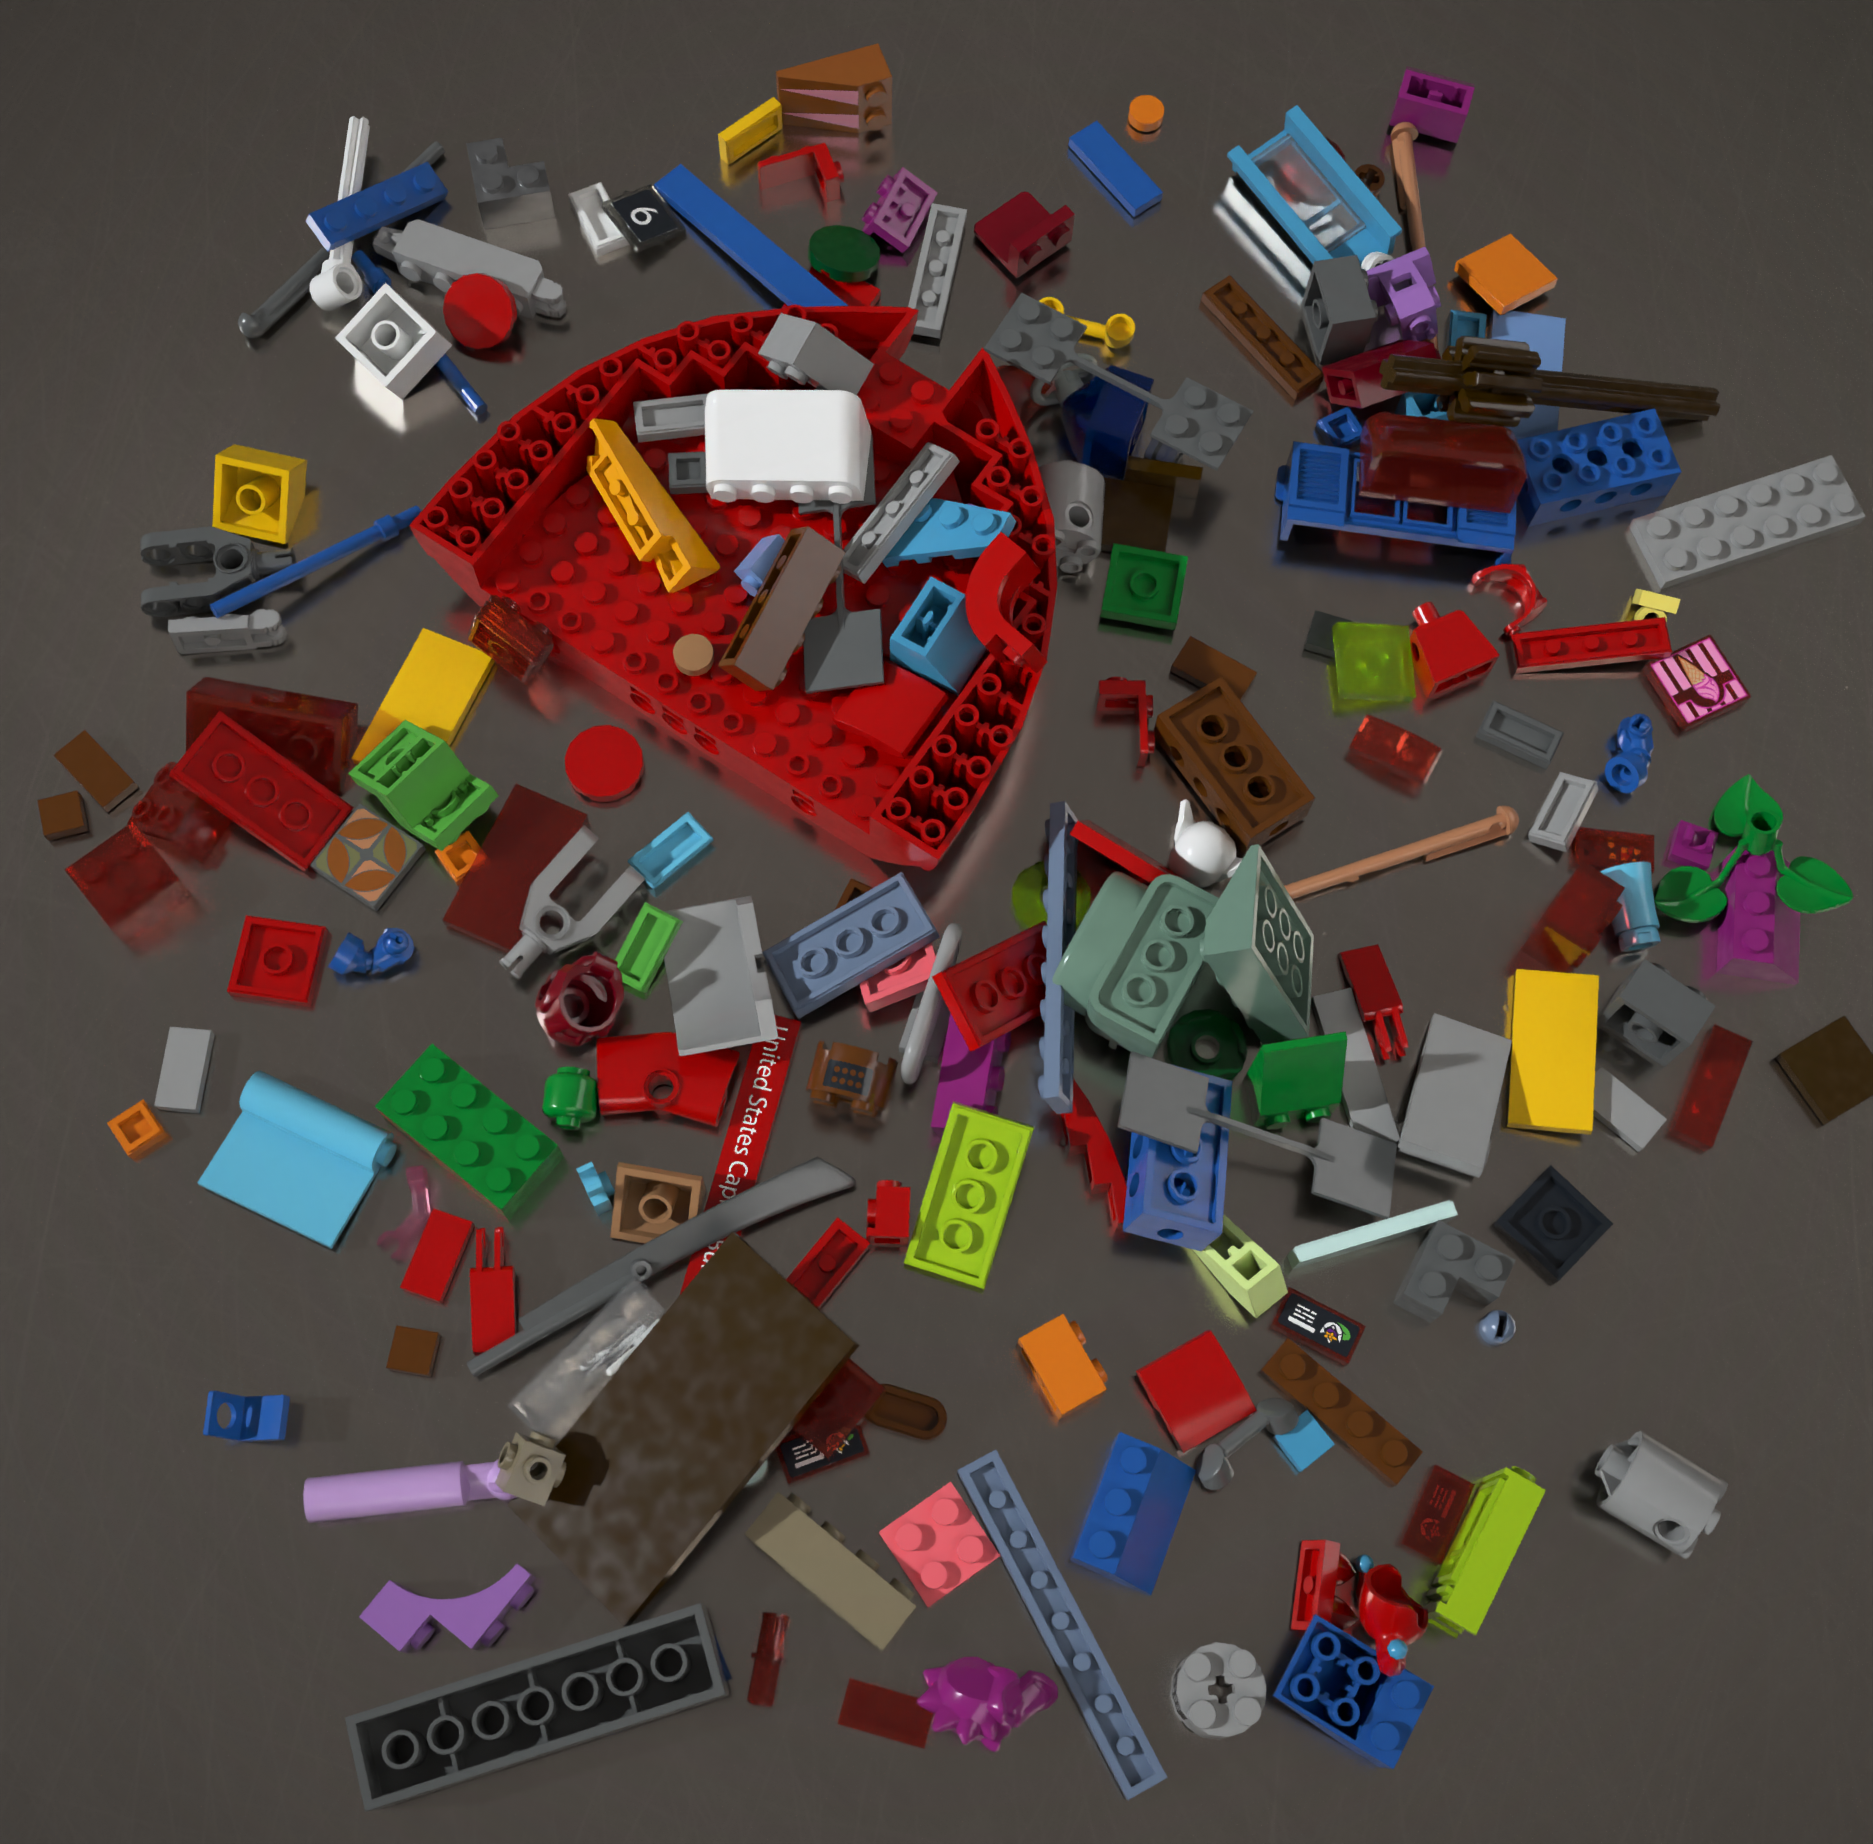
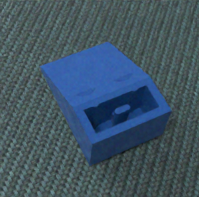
M1314 1614L1273 1696L1339 1743L1381 1768L1394 1769L1434 1686L1405 1668L1400 1675L1392 1677L1385 1675L1379 1670L1377 1654L1374 1649Z

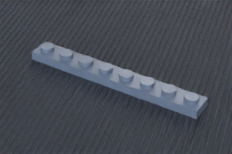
M1066 801L1050 803V819L1045 821V834L1049 842V854L1044 856L1048 889L1043 892V903L1047 912V925L1042 928V939L1047 949L1046 962H1043L1041 965V975L1046 986V996L1040 1003L1041 1017L1045 1023V1036L1041 1037L1039 1041L1040 1055L1044 1061V1075L1039 1076L1038 1088L1042 1100H1045L1056 1114L1073 1112L1075 1011L1064 1005L1062 985H1056L1052 981L1053 975L1076 933L1078 839L1071 836L1070 832L1078 819Z
M997 1450L958 1469L957 1473L1001 1555L1009 1574L1126 1800L1135 1797L1168 1778Z

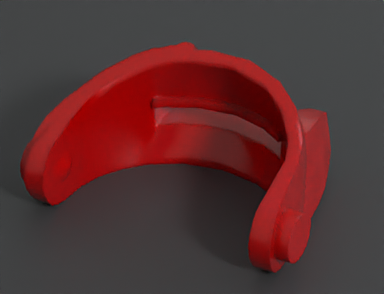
M1524 564L1490 566L1476 572L1472 576L1471 581L1474 586L1485 582L1497 581L1506 583L1520 594L1525 611L1522 617L1503 629L1506 636L1519 633L1521 631L1520 627L1536 618L1547 605V599L1543 598L1535 586Z

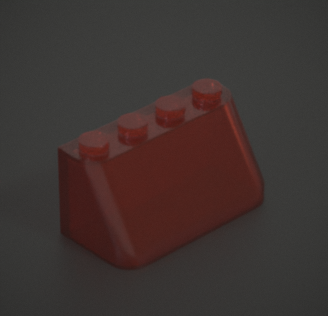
M1379 412L1365 421L1361 432L1359 496L1510 513L1527 478V462L1517 438L1512 430L1504 426L1452 422L1425 416L1416 417Z

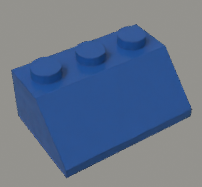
M1119 1432L1113 1441L1069 1562L1151 1596L1196 1470L1161 1448Z

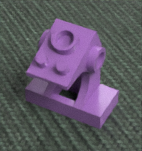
M1426 247L1367 270L1370 299L1376 301L1377 307L1384 305L1387 320L1391 327L1397 325L1401 339L1421 341L1427 338L1430 340L1438 334L1436 308L1441 307V302L1436 288L1431 286L1436 284L1431 257Z

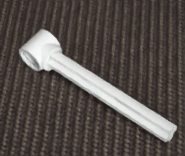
M355 116L349 118L337 201L361 191L370 131L367 118L362 117L358 119ZM354 240L331 250L329 259L322 263L321 273L310 282L312 299L323 310L334 311L357 299L362 293L361 278L354 266L351 265Z

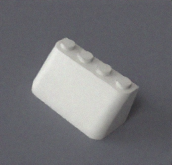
M842 390L711 391L707 395L705 405L706 488L711 499H717L722 502H733L736 499H754L762 503H769L774 500H793L798 503H810L813 500H831L838 504L864 501L872 431L861 399L851 392Z

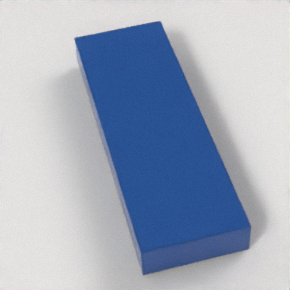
M1098 121L1093 122L1069 137L1068 146L1133 217H1136L1162 200L1163 191Z

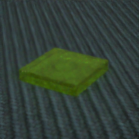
M1338 621L1332 626L1339 698L1411 702L1416 698L1409 626Z

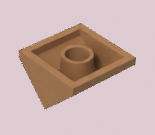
M619 1162L616 1172L610 1238L645 1244L701 1214L707 1191L703 1176Z

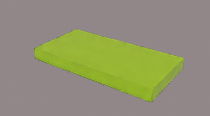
M953 1102L904 1260L905 1264L982 1289L985 1288L1034 1126L962 1103Z

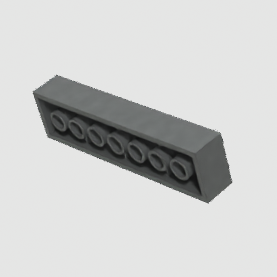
M699 1603L345 1717L366 1812L386 1808L729 1696L730 1693L706 1605Z

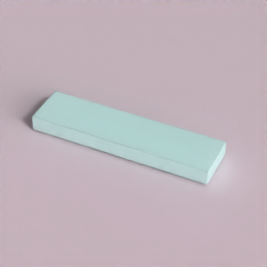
M1444 1201L1295 1246L1287 1257L1293 1270L1429 1229L1438 1220L1448 1223L1458 1214L1453 1201Z

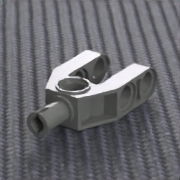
M212 526L145 534L140 539V553L143 562L154 566H169L214 561L216 574L214 577L208 578V582L179 585L176 581L169 582V586L148 588L141 593V610L143 613L153 617L212 612L210 608L211 603L263 579V575L274 574L297 563L295 551L293 548H288L286 550L259 552L250 539ZM241 564L239 567L232 569L235 565Z

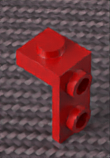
M825 142L814 146H805L800 150L780 156H771L766 160L759 161L757 164L758 180L762 190L815 175L826 202L840 199V183L844 182L843 170L839 161L833 162Z
M1110 677L1106 680H1099L1095 696L1096 711H1134L1136 766L1145 767L1148 754H1154L1155 733L1154 730H1148L1147 718L1153 717V695H1146V680H1127L1124 677Z

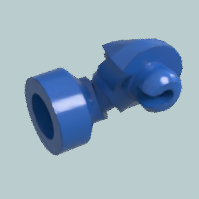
M1635 714L1632 717L1622 719L1617 728V748H1621L1623 752L1610 759L1605 766V776L1608 783L1621 793L1633 792L1642 786L1648 777L1647 768L1651 763V753L1654 749L1653 727L1650 718L1644 714Z
M386 928L376 941L374 948L368 952L365 951L363 940L348 932L330 961L328 968L341 975L350 972L365 974L369 970L374 975L378 972H384L395 965L404 964L413 954L414 943L410 935L404 930Z

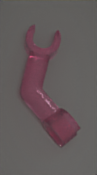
M423 1165L406 1168L414 1212L395 1231L384 1232L377 1241V1245L383 1247L392 1238L399 1240V1248L391 1255L393 1260H398L405 1255L408 1248L407 1242L424 1226L431 1215L428 1193L429 1180L427 1169Z

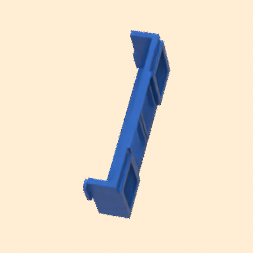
M1293 441L1286 465L1278 468L1275 496L1278 500L1283 501L1280 540L1287 541L1293 524L1495 551V565L1511 564V555L1514 551V537L1516 535V471L1465 464L1455 466L1349 451L1347 448ZM1356 481L1396 486L1394 517L1354 512ZM1409 488L1448 493L1447 524L1407 519Z

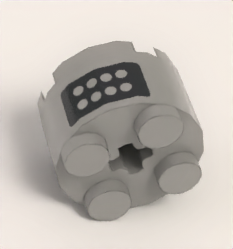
M1215 1642L1197 1648L1180 1662L1172 1677L1170 1697L1175 1714L1187 1728L1202 1738L1221 1740L1245 1732L1259 1720L1265 1706L1266 1683L1260 1666L1256 1663L1254 1656L1250 1652L1233 1644ZM1216 1679L1219 1680L1220 1686L1226 1687L1228 1695L1221 1698V1703H1218L1216 1695H1209L1208 1687L1214 1685Z

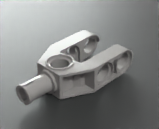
M585 825L530 885L519 927L523 937L499 961L507 970L517 958H520V962L510 972L518 979L522 977V974L542 952L552 955L592 939L645 880L630 865L581 921H575L565 908L553 902L549 897L550 893L600 839ZM544 915L556 917L560 924L559 933L553 935L545 933L540 927V918Z

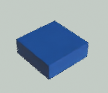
M1349 406L1318 420L1315 426L1326 445L1350 449L1365 442L1368 436Z

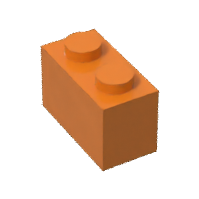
M1064 1313L1020 1337L1016 1345L1058 1420L1103 1396L1107 1390L1104 1383L1108 1381L1107 1374L1098 1359L1090 1360L1082 1345L1086 1343V1339L1079 1325L1074 1320L1069 1323Z

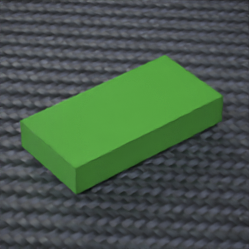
M646 902L644 903L615 959L618 961L617 967L622 973L623 983L643 993H647L683 921Z

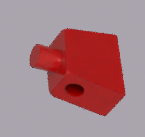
M1426 602L1412 612L1419 626L1413 630L1407 642V650L1426 699L1483 676L1492 670L1500 655L1464 611L1456 610L1441 617L1434 604Z

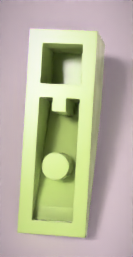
M1223 1215L1222 1234L1202 1251L1193 1250L1224 1288L1255 1318L1259 1317L1288 1293L1280 1265L1225 1215Z

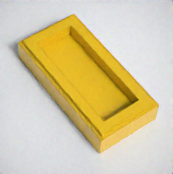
M772 97L718 134L720 158L727 165L733 163L783 128L781 103L775 97Z

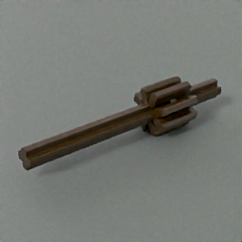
M1461 336L1456 340V346H1447L1442 354V359L1390 354L1388 360L1383 359L1379 370L1383 375L1380 385L1385 390L1440 395L1436 399L1440 412H1447V418L1451 422L1516 427L1519 425L1521 418H1530L1535 410L1534 404L1629 414L1655 408L1659 417L1708 421L1710 416L1716 417L1720 409V404L1716 402L1719 391L1712 387L1539 370L1537 368L1541 365V359L1538 352L1530 351V347L1526 342Z

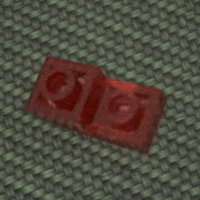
M1366 714L1349 746L1353 754L1386 765L1391 773L1424 785L1443 752L1440 747L1424 738Z

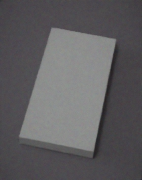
M1434 1013L1429 1023L1398 1148L1479 1176L1484 1167L1512 1040Z

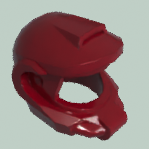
M595 951L592 955L582 956L573 964H566L561 969L554 970L548 976L546 983L541 986L537 994L535 1008L542 1029L551 1039L567 1046L577 1047L588 1043L594 1037L603 1038L610 1032L624 1002L622 973L617 967V960Z

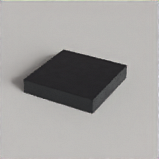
M1550 1165L1492 1225L1555 1284L1561 1280L1613 1223Z

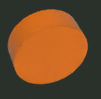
M1141 95L1133 99L1128 113L1130 124L1135 129L1143 132L1154 131L1160 127L1164 116L1163 103L1151 95Z

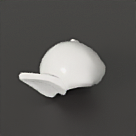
M1184 799L1180 802L1179 817L1174 835V847L1169 856L1170 869L1184 880L1199 888L1208 887L1215 882L1232 877L1243 859L1236 857L1235 842L1224 828L1211 821L1196 823L1190 802Z

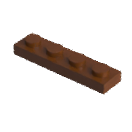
M1289 1338L1282 1343L1259 1371L1304 1411L1308 1410L1320 1425L1393 1487L1398 1485L1423 1453L1420 1448Z

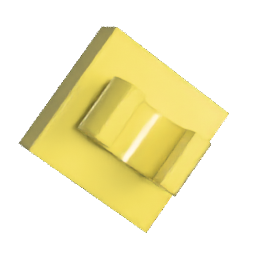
M1636 588L1632 603L1643 607L1637 610L1634 620H1643L1648 613L1653 612L1657 618L1665 617L1667 622L1665 612L1676 614L1681 599Z

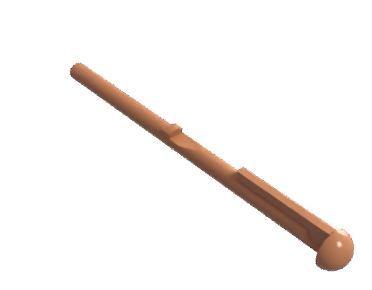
M1401 122L1393 128L1391 141L1400 208L1407 211L1412 250L1415 251L1426 247L1412 142L1418 137V130L1410 122ZM1437 334L1433 339L1428 340L1426 338L1423 340V342L1434 343L1435 348L1439 351Z
M1498 806L1496 810L1497 815L1284 885L1293 900L1346 881L1354 882L1360 880L1358 877L1360 875L1382 870L1423 856L1424 861H1429L1504 835H1510L1518 827L1519 816L1510 806Z

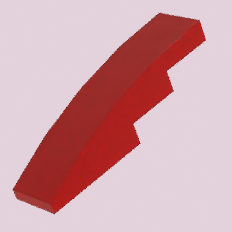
M1073 1078V1112L1060 1114L1067 1157L1084 1154L1090 1193L1107 1192L1114 1232L1123 1231L1127 1189L1125 1178L1106 1131L1090 1101Z

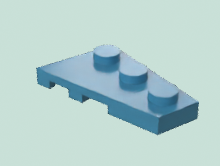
M931 498L882 562L886 567L899 566V562L903 560L915 559L919 564L932 562L933 557L953 555L955 559L980 557L1000 532L1009 537L1016 524V520L1010 512Z

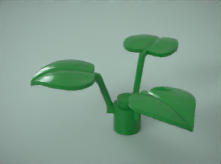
M1748 774L1734 783L1722 795L1714 811L1715 824L1722 833L1731 837L1742 836L1735 852L1718 878L1712 881L1706 871L1697 867H1677L1664 875L1660 881L1654 902L1660 911L1684 922H1705L1717 917L1727 905V897L1718 887L1724 883L1745 850L1757 856L1764 855L1771 850L1774 851L1777 869L1779 873L1784 875L1778 880L1776 886L1777 894L1785 905L1795 911L1806 914L1826 912L1849 904L1854 896L1846 881L1833 868L1816 858L1799 856L1791 861L1789 868L1785 865L1782 854L1783 842L1777 839L1783 822L1782 810L1779 804Z

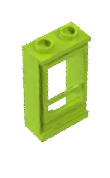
M1512 1466L1511 1469L1505 1467L1484 1476L1481 1482L1483 1485L1479 1487L1432 1583L1437 1588L1429 1590L1426 1595L1431 1601L1429 1604L1422 1605V1607L1428 1609V1624L1454 1639H1457L1463 1630L1473 1635L1477 1634L1546 1491L1535 1484L1536 1478L1532 1474L1519 1467Z

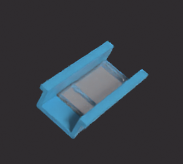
M1298 105L1286 112L1284 130L1249 155L1245 153L1240 145L1227 153V157L1232 162V170L1240 175L1312 264L1314 261L1357 255L1361 266L1364 258L1371 252L1378 251L1388 255L1393 253L1395 239L1402 233V228Z

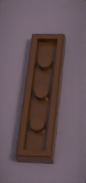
M1231 275L1202 293L1201 301L1294 400L1323 381V372Z

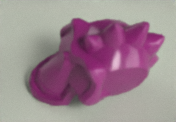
M961 1657L949 1662L945 1666L924 1670L923 1675L929 1689L917 1700V1704L935 1714L932 1729L936 1733L952 1731L959 1735L964 1745L977 1740L981 1741L989 1751L997 1752L1000 1750L1001 1741L1009 1736L1013 1728H1018L1037 1712L1048 1709L1056 1702L1058 1687L1044 1673L1029 1670L1019 1679L1018 1674L1008 1668L995 1666L993 1663L979 1657Z

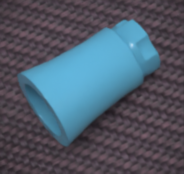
M1626 863L1607 868L1595 874L1596 881L1609 911L1615 937H1618L1621 951L1643 950L1660 943L1661 940L1658 932L1660 926L1655 909L1651 863Z

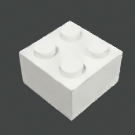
M387 283L376 292L335 337L381 384L402 400L452 346L446 338Z

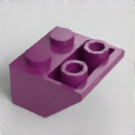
M1406 66L1389 125L1396 126L1401 122H1410L1415 125L1418 133L1457 143L1469 111L1475 86L1473 83Z

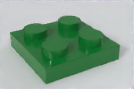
M1113 543L1100 617L1175 630L1188 556Z

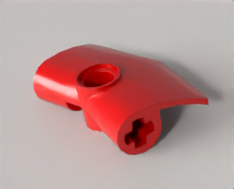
M673 1032L598 1038L597 1080L600 1113L602 1116L642 1111H653L662 1115L672 1113L717 1127L727 1101V1087L740 1058V1053L725 1048L679 1056L676 1033ZM668 1084L673 1087L671 1095L667 1098L657 1099L652 1096L654 1088L658 1085Z

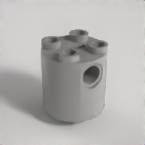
M1062 460L1039 467L1055 523L1056 566H1060V569L1067 573L1080 572L1083 564L1093 561L1101 552L1105 495L1104 477L1096 469L1072 460Z
M1642 1431L1636 1432L1626 1441L1615 1445L1611 1444L1601 1456L1595 1469V1475L1603 1480L1597 1496L1596 1503L1598 1507L1684 1559H1687L1693 1552L1701 1531L1709 1535L1720 1519L1721 1512L1715 1509V1506L1724 1496L1728 1483Z

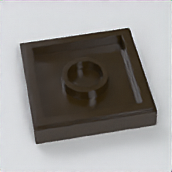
M1104 477L1105 495L1101 550L1112 552L1113 543L1166 552L1175 489Z
M1845 1015L1775 1057L1823 1125L1873 1096V1053Z

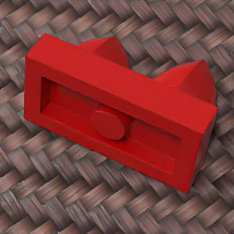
M1302 1540L1291 1630L1305 1633L1314 1614L1341 1630L1352 1626L1359 1620L1351 1607L1335 1595V1587L1346 1583L1356 1574L1352 1563L1340 1551L1341 1543L1329 1540Z

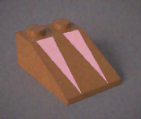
M878 43L776 71L777 100L782 105L783 125L862 133L869 130H878L892 124V75Z

